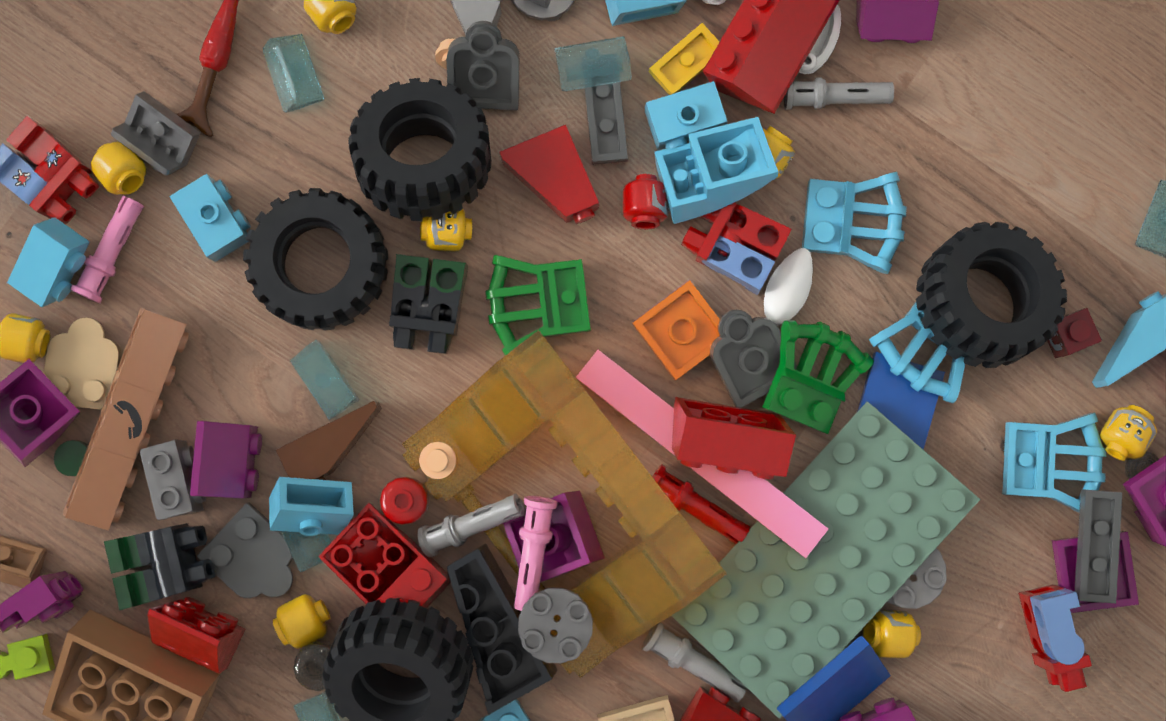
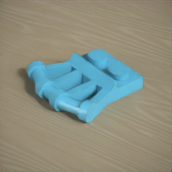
M892 172L859 183L809 179L802 248H806L809 252L846 255L878 272L888 274L892 267L890 262L900 242L904 241L905 234L901 228L902 218L906 217L907 207L903 205L897 182L900 181L898 172ZM883 187L888 205L855 202V195ZM853 213L888 217L887 229L852 226ZM851 238L885 242L876 257L851 245Z
M915 302L903 319L874 335L869 341L873 347L877 346L891 367L890 371L896 376L901 374L911 382L910 387L917 392L923 390L942 396L946 402L954 403L958 398L965 368L964 357L960 356L957 359H952L947 383L930 378L946 356L948 348L943 344L937 347L921 371L909 363L926 338L933 341L931 338L934 336L930 328L924 329L920 320L924 317L923 310L918 311ZM911 325L918 332L900 355L890 337Z
M1096 413L1086 414L1056 425L1006 422L1002 494L1047 497L1079 513L1080 496L1076 499L1055 489L1054 479L1086 481L1083 487L1086 490H1099L1102 482H1105L1106 473H1102V459L1106 457L1107 452L1103 448L1095 422H1098ZM1081 427L1087 446L1056 444V435ZM1055 454L1087 456V472L1055 470Z

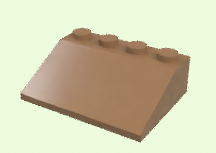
M90 609L67 632L42 715L55 721H201L221 673H216L153 644L151 638Z

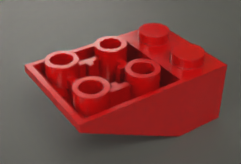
M368 503L318 556L365 604L376 600L385 603L389 598H400V602L408 603L409 600L420 602L419 606L428 608L451 583L449 574L432 557L426 556L420 546L371 503Z
M185 597L184 600H175L149 609L147 616L153 644L216 673H221L228 669L246 630L237 625L239 621L237 618L223 612H218L217 615L204 610L206 606L204 603L191 597Z

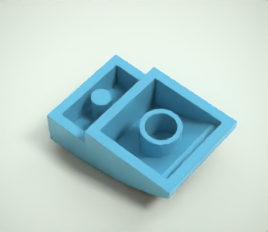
M758 117L688 134L689 143L654 152L656 169L660 182L664 184L673 224L691 220L726 207L754 193L778 177V169Z

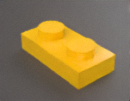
M701 23L649 68V73L669 95L680 92L703 72L719 44V40Z

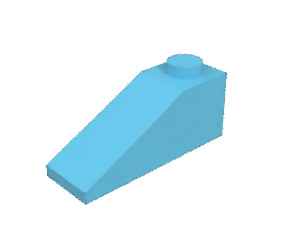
M1157 291L1139 302L1142 308L1131 314L1094 377L1092 383L1096 388L1111 385L1166 349V294L1161 295Z

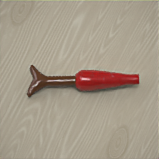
M239 0L223 1L201 48L199 60L203 71L194 101L186 110L176 114L184 121L191 122L208 137H212L213 132L208 122L207 104L217 72L227 67L230 58Z

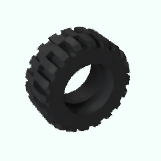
M420 78L409 79L410 83L400 85L399 81L389 85L388 90L383 92L380 89L371 96L372 102H364L357 111L359 117H355L350 126L349 150L361 191L367 199L372 200L373 205L379 210L385 212L389 209L390 216L403 219L405 215L410 216L411 221H423V217H432L433 220L442 219L443 214L449 211L455 214L463 209L462 204L465 201L468 204L472 203L478 197L477 189H483L488 181V172L491 170L492 160L485 115L482 109L476 106V101L469 94L464 93L461 95V89L450 83L447 86H443L440 80L430 78L429 82H421ZM415 136H436L452 144V147L444 156L428 164L409 165L398 162L390 157L392 151L400 143Z
M310 188L309 193L304 194L300 190L289 192V199L282 201L278 197L272 201L270 205L273 209L267 214L261 211L255 220L259 222L255 231L249 229L246 240L250 242V248L243 251V261L248 264L249 268L245 271L248 283L253 285L254 290L252 293L257 300L263 303L269 312L292 325L313 331L314 329L333 330L335 326L340 324L347 326L355 322L353 318L357 315L362 314L364 316L371 309L368 305L374 298L378 300L383 291L380 286L383 280H387L388 269L386 268V261L389 260L388 250L384 246V237L373 219L352 199L348 200L341 193L332 190L330 193H325L321 188ZM316 228H328L340 234L348 245L350 251L348 270L343 279L328 291L319 294L303 292L296 288L286 275L285 260L287 252L295 239L301 234Z
M987 222L976 223L971 228L965 227L958 231L932 253V256L924 263L921 269L923 275L918 278L916 285L917 292L922 293L916 298L918 311L923 310L924 317L920 320L924 329H931L934 334L931 339L937 346L943 344L948 348L946 354L954 359L962 356L964 357L963 362L974 367L981 363L985 368H997L1001 364L1007 366L1043 346L1058 331L1057 324L1063 321L1065 315V308L1061 307V305L1067 302V290L1061 287V283L1065 279L1062 270H1057L1054 265L1057 261L1052 252L1046 253L1042 248L1044 243L1037 237L1029 238L1026 236L1027 231L1017 226L1011 230L1007 223L995 222L991 226ZM969 269L987 271L1004 283L1013 301L1011 323L993 320L976 307L967 287Z
M389 598L385 603L376 600L366 603L365 607L360 606L356 608L340 624L323 666L322 681L330 703H335L334 708L342 718L347 717L349 721H454L459 717L463 708L474 667L472 665L474 659L472 649L468 645V640L462 630L457 631L456 623L449 617L443 618L440 616L439 610L432 606L429 609L419 606L420 602L409 600L408 603L400 602V598ZM378 663H388L404 667L419 677H404L394 674Z

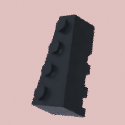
M487 544L480 546L448 565L447 570L459 613L463 617L468 645L472 649L477 667L475 670L479 684L483 688L486 699L485 705L489 715L552 680L557 672V668L554 663H546L539 660L523 648L518 633V619L521 611L514 608L516 595Z

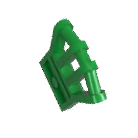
M493 256L492 265H494L489 289L485 291L486 300L490 301L491 315H488L489 325H493L504 346L502 352L506 358L544 337L591 331L582 259L534 265L503 256ZM508 269L537 276V284L504 287ZM539 294L541 308L505 312V298ZM542 319L543 327L519 340H516L508 325L511 322Z
M786 320L781 326L780 364L762 408L822 433L829 434L841 401L845 402V391L860 374L871 368L874 359L867 352L862 353L851 341V336L843 331L834 332L830 330L829 325L821 321L816 324H797L795 320ZM797 339H808L795 370V342ZM826 343L830 346L817 378L809 376L821 345ZM844 353L852 363L830 385L841 356Z

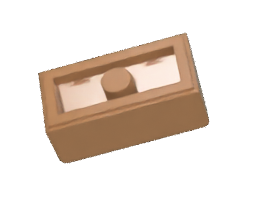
M0 536V582L24 588L38 578L47 553L46 548Z

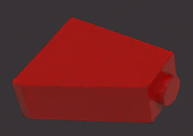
M566 124L499 152L504 167L566 223L574 220L575 224H579L595 216L594 211L599 209V201Z

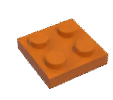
M690 280L632 323L675 381L710 355L713 341L720 336L718 332L719 317Z

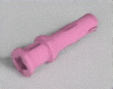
M122 196L94 255L86 257L84 262L86 266L77 284L71 286V291L94 302L101 303L102 298L100 295L109 277H114L116 274L114 264L134 223L144 208L142 204Z
M540 496L524 497V504L527 506L524 527H521L519 530L520 538L524 542L514 602L516 610L522 611L524 604L535 593L539 592L546 543H549L553 537L550 525L552 511L557 508L558 502L556 500Z

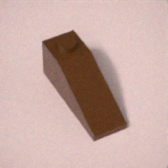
M372 401L276 449L288 477L326 480L325 477L335 472L382 408L379 402Z

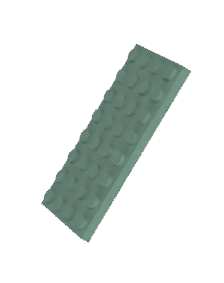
M868 401L783 493L828 528V531L805 559L757 521L751 527L742 542L739 541L671 615L779 719L782 715L776 708L842 652L981 500Z

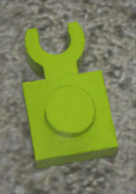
M47 634L7 644L9 655L0 651V679L7 677L12 670L14 678L17 680L56 669Z

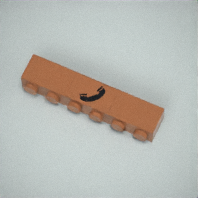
M140 308L64 507L63 514L65 518L108 531L112 522L118 523L125 505V502L120 501L125 487L130 489L135 481L138 468L133 467L137 454H140V450L148 446L151 435L146 433L150 420L156 421L161 412L163 400L159 399L163 386L169 387L173 380L176 366L171 364L176 351L182 353L189 336V333L184 331L187 324Z

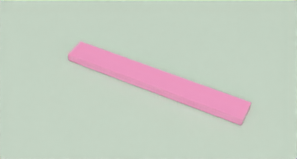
M597 350L576 376V379L675 456L672 450L674 408L605 354ZM702 464L701 468L689 467L805 559L828 531L826 526L767 480L754 476L750 471L738 470V473L730 474L718 470L713 465Z

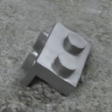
M145 91L135 95L125 122L114 127L111 132L113 138L149 163L154 170L164 175H169L187 165L201 132Z
M173 440L140 450L155 515L158 520L204 510L202 502L206 501V497L190 496L194 449L192 446L187 445V441Z

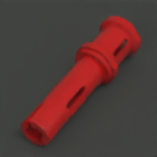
M663 464L657 468L644 490L646 493L650 494L653 492L670 503V508L674 511L683 509L706 526L728 538L735 545L745 539L750 530L749 525L736 519L727 511L699 495L693 490L694 487L691 482H682L666 471V466Z

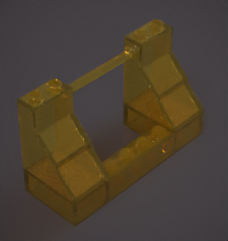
M538 330L497 361L436 418L404 441L402 445L407 451L402 456L410 467L417 471L419 468L421 469L419 463L420 454L428 444L443 442L451 446L457 457L454 471L442 479H433L426 475L429 480L424 484L436 500L442 497L445 502L453 498L457 503L462 501L470 513L483 507L476 496L471 493L475 490L471 484L552 422L554 426L548 429L554 439L561 448L568 443L577 456L571 461L585 478L592 474L600 486L595 489V492L608 508L613 504L616 505L623 515L618 522L631 539L637 534L639 535L570 589V591L577 593L588 605L593 618L592 636L587 647L576 659L560 663L569 675L575 671L581 678L613 652L686 607L727 575V573ZM498 526L484 531L518 576L519 567L505 534ZM540 583L539 591L546 589L543 586V584ZM559 615L554 616L555 621H559L561 619ZM551 630L550 632L552 636L558 634L556 630Z

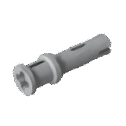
M817 77L814 81H793L784 97L785 110H791L793 106H814L815 110H820L830 104H891L894 99L893 82L826 83V80L822 79V77Z
M512 494L503 500L486 505L463 516L448 515L441 523L431 527L428 525L421 526L418 529L419 546L428 557L437 556L439 550L452 545L455 547L462 546L467 541V538L524 516L526 512L524 502L521 498H518L517 494Z
M658 621L654 624L643 642L642 650L646 652L651 650L668 661V666L671 668H684L729 696L735 702H739L746 693L744 689H747V687L729 670L693 649L692 643L686 637L681 639L664 629L662 622Z

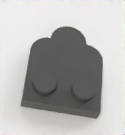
M488 21L473 23L467 29L465 37H459L449 45L447 53V85L450 83L460 88L461 95L464 93L469 94L476 101V106L481 109L518 110L520 53L517 46L512 41L503 39L500 30L493 23Z
M737 309L728 311L719 321L718 332L720 336L713 341L710 348V356L734 406L741 408L768 394L780 364L781 332L773 321L765 317L752 318L745 311ZM794 361V369L796 370L797 365Z
M250 502L246 503L197 555L201 561L210 559L213 562L215 574L238 596L243 598H253L262 593L269 597H279L287 593L293 583V573L289 567L294 557L292 542L281 531H271L269 520Z

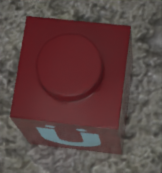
M1088 308L1065 315L1063 321L1057 324L1058 331L1051 339L1047 340L1055 358L1071 355L1102 341Z

